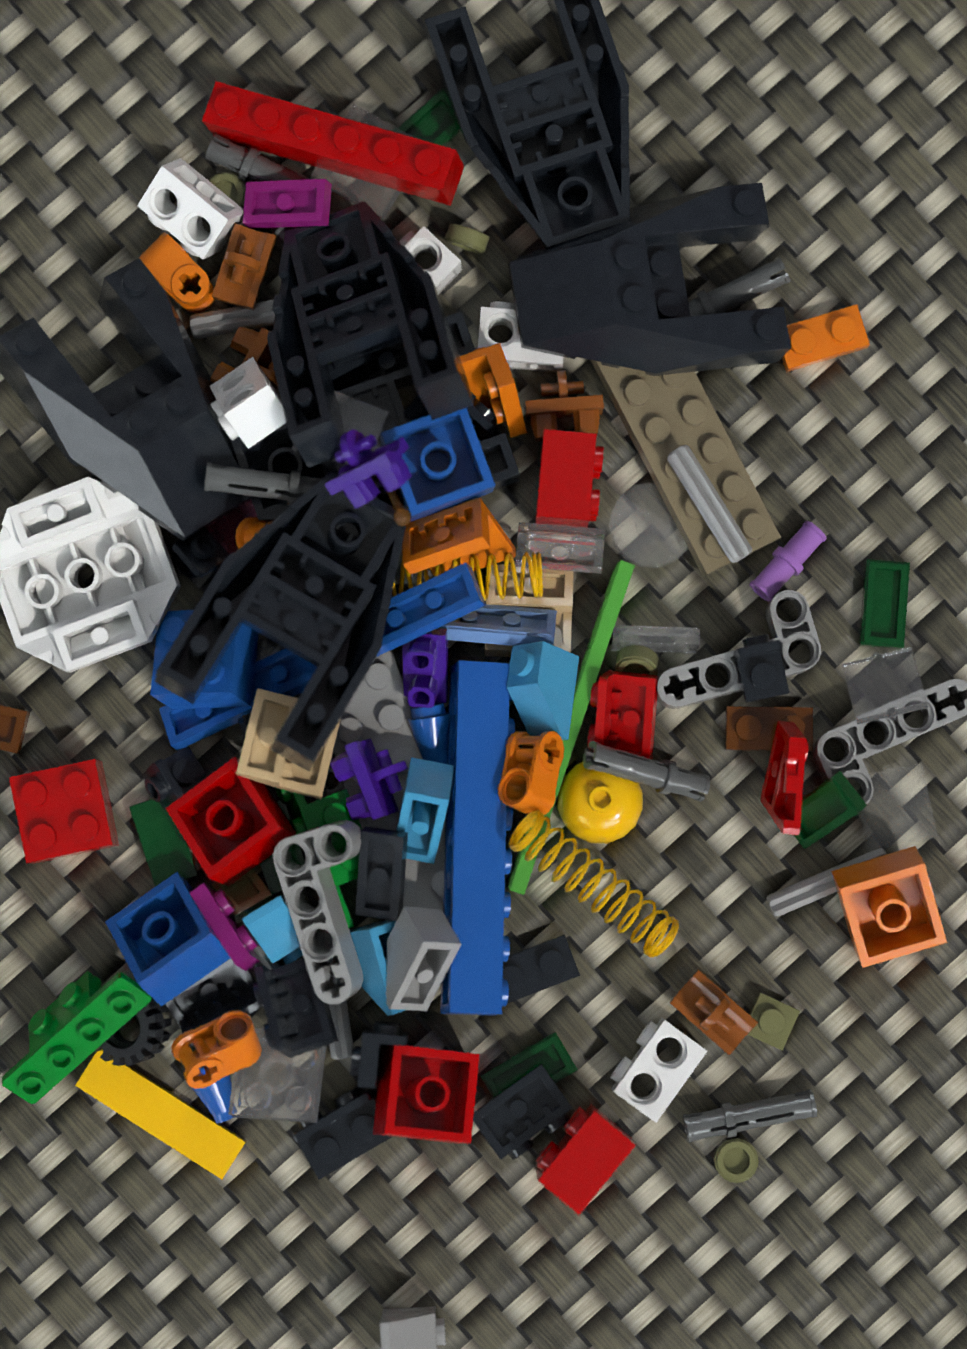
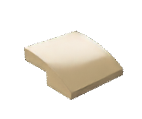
M497 564L502 588L504 564ZM491 565L489 595L486 605L557 610L554 646L571 653L573 567L542 566L543 596L535 598L529 567L525 565L523 596L519 599L515 592L511 565H508L506 596L502 600L498 594L493 565ZM515 565L520 586L521 565ZM485 643V656L511 657L512 646Z
M257 688L236 774L279 789L321 799L340 721L308 772L271 750L275 737L299 698Z

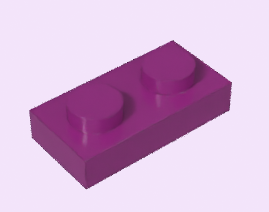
M327 179L246 182L243 224L250 229L329 226L332 184Z
M205 883L191 891V897L233 963L244 971L258 964L260 960L253 951V949L258 947V943L244 924L240 927L237 926L230 915L236 909L222 889L215 891Z

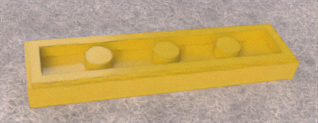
M97 1051L75 1086L218 1178L223 1179L247 1141L220 1123L216 1124L212 1118L131 1066H126V1064L122 1066L112 1065L113 1060L105 1062L100 1058L104 1051Z

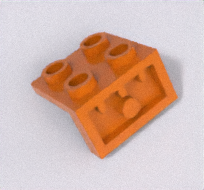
M501 344L481 347L461 355L460 359L470 391L476 396L473 402L478 399L488 409L492 408L497 424L505 422L511 438L527 433L515 381Z
M480 497L407 523L402 543V564L410 575L429 568L435 576V566L444 563L446 572L452 569L453 560L460 558L462 564L466 562L470 566V560L474 554L478 558L480 569L487 567L488 556L491 553L495 556L497 563L505 561L508 553L513 558L516 556V547Z

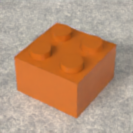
M916 846L831 871L852 944L862 968L947 943L927 869Z

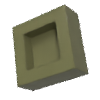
M254 869L247 872L229 887L219 882L212 884L213 890L218 891L222 889L231 900L236 910L230 915L236 924L243 921L242 918L273 900L271 892Z
M759 992L749 1013L758 1024L747 1035L783 1051L800 1011Z

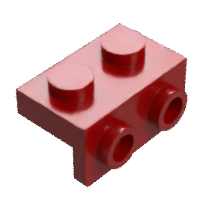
M607 670L601 675L599 682L593 683L591 689V707H595L597 710L596 724L590 725L587 745L595 741L611 748L653 760L659 676Z

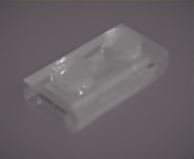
M519 522L516 567H521L522 557L526 551L529 553L531 560L533 551L536 553L539 551L541 553L542 569L602 574L605 529ZM526 558V565H525V567H526V568H529V567H528L527 558Z

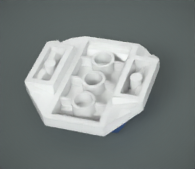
M90 477L83 478L7 508L2 522L3 527L0 531V604L17 648L66 672H74L152 642L181 587L158 523L139 511V505L120 492L113 493L100 484L101 482ZM90 565L94 570V580L87 588H81L78 583V573L83 567Z

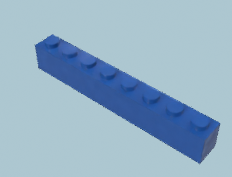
M459 660L450 666V718L447 764L454 765L445 822L443 913L461 942V946L441 983L440 1014L499 1015L502 1014V1006H506L508 1003L509 985L507 980H503V962H507L509 959L510 941L508 936H504V918H508L510 915L511 897L509 892H505V874H509L511 871L512 853L510 848H506V831H510L512 827L513 809L500 800L498 786L504 767L506 743L510 735L515 732L514 719L509 718V701H513L507 689L509 663Z

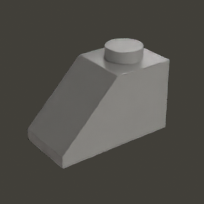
M403 907L387 939L386 1004L389 1009L427 1011L461 946V942L441 909Z
M436 1306L383 1309L380 1321L381 1349H438V1345H446L445 1318H436Z

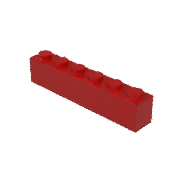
M218 81L215 82L202 122L213 136L218 134L235 144L249 148L253 147L259 151L449 206L452 204L465 167L456 149Z

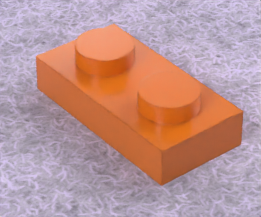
M856 304L787 325L791 349L782 357L786 372L868 348L870 343L858 305Z

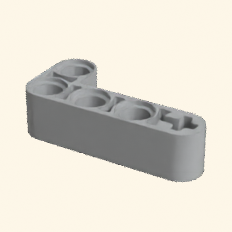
M783 590L776 594L767 604L765 612L772 637L770 641L781 640L782 649L780 652L786 677L803 673L815 666L821 656V645L805 597L794 590ZM783 600L792 602L798 611L797 619L793 622L782 621L776 613L778 602ZM800 641L808 646L810 658L807 663H795L790 658L788 649L792 642ZM736 650L665 671L659 677L657 683L658 702L669 709H680L742 691L734 656ZM718 665L725 669L728 681L724 687L714 688L707 683L705 672L708 667ZM689 671H696V684L702 692L701 695H696V686L685 689L680 694L681 700H676L673 694L666 695L664 688L670 684V678H675L677 684L685 683L693 679Z
M961 679L948 680L834 728L817 738L813 744L812 754L823 782L841 771L847 779L850 778L859 782L862 788L861 798L868 804L873 797L874 787L863 759L966 716L967 682ZM949 691L952 695L958 693L961 695L962 701L957 704V708L951 705L937 712L935 711L933 704L947 698ZM907 706H916L922 711L924 720L920 728H911L904 721L903 713ZM874 722L882 727L884 740L880 745H872L864 738L863 730L866 723ZM836 739L844 746L845 754L840 762H832L824 755L823 747L826 740Z
M348 820L336 821L290 836L280 841L273 853L274 865L314 991L319 999L331 1005L340 1004L356 994L362 987L364 980L362 968L330 870L331 866L351 859L360 852L361 829L354 822ZM334 831L340 832L346 839L347 847L344 853L338 852L332 845L331 837ZM294 844L300 845L306 853L304 865L297 864L291 856V849ZM307 886L317 891L320 899L318 907H313L307 903L304 895ZM319 929L327 930L333 938L331 949L324 948L318 941L317 934ZM336 955L338 956L339 961L326 964L327 960ZM332 977H343L345 985H334Z

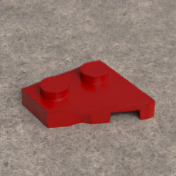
M787 721L777 722L760 801L782 834L799 835L804 764L808 756V741L794 722Z

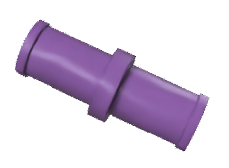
M805 521L803 526L783 548L778 546L772 553L774 558L749 583L752 590L765 601H771L773 596L792 575L798 576L804 569L802 564L827 539L825 534L812 522Z

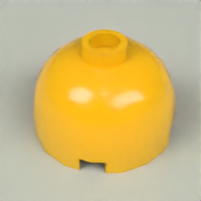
M583 762L576 764L564 776L557 796V810L563 824L575 837L589 843L607 844L623 838L636 826L643 810V792L640 784L604 772L586 769L583 766Z

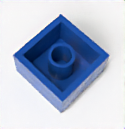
M467 408L432 420L431 416L428 415L381 432L380 440L382 446L403 436L409 446L402 455V458L412 476L398 489L410 522L493 492L495 483Z
M193 610L168 611L156 634L150 695L171 709L251 706L259 632L245 624H242L194 705L155 683L156 671L193 612Z
M178 872L105 921L138 985L160 1006H163L231 959L191 897L190 892L194 890L193 887Z

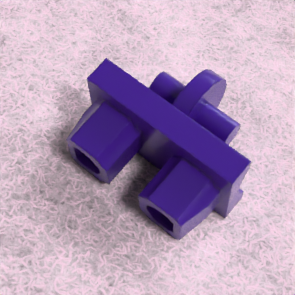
M355 429L343 433L340 437L341 449L335 452V457L339 463L346 461L348 463L339 469V476L328 480L324 484L331 496L343 491L353 506L358 508L374 499L379 493L370 476L376 474L387 492H391L404 485L412 475L402 458V455L409 448L403 436L372 451L371 449L377 446V440L372 434L365 437L360 431Z
M439 628L402 645L404 696L408 698V705L411 707L432 708L435 702L447 703V629Z
M371 738L345 745L346 751L332 759L330 764L339 782L355 776L358 780L362 792L346 798V806L351 818L356 820L372 817L374 820L398 812L399 809L393 794L403 790L397 774L408 769L406 761L393 764L388 749L376 752Z

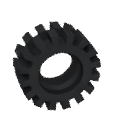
M151 997V1001L136 1014L140 1022V1034L137 1039L128 1041L123 1038L118 1030L94 1052L103 1050L104 1052L100 1058L105 1062L113 1060L112 1065L116 1066L125 1064L129 1066L155 1057L154 1054L160 1053L165 1048L161 1043L168 1041L171 1033L164 1031V1028L172 1026V1018H163V1013L169 1011L166 1004L160 1006Z

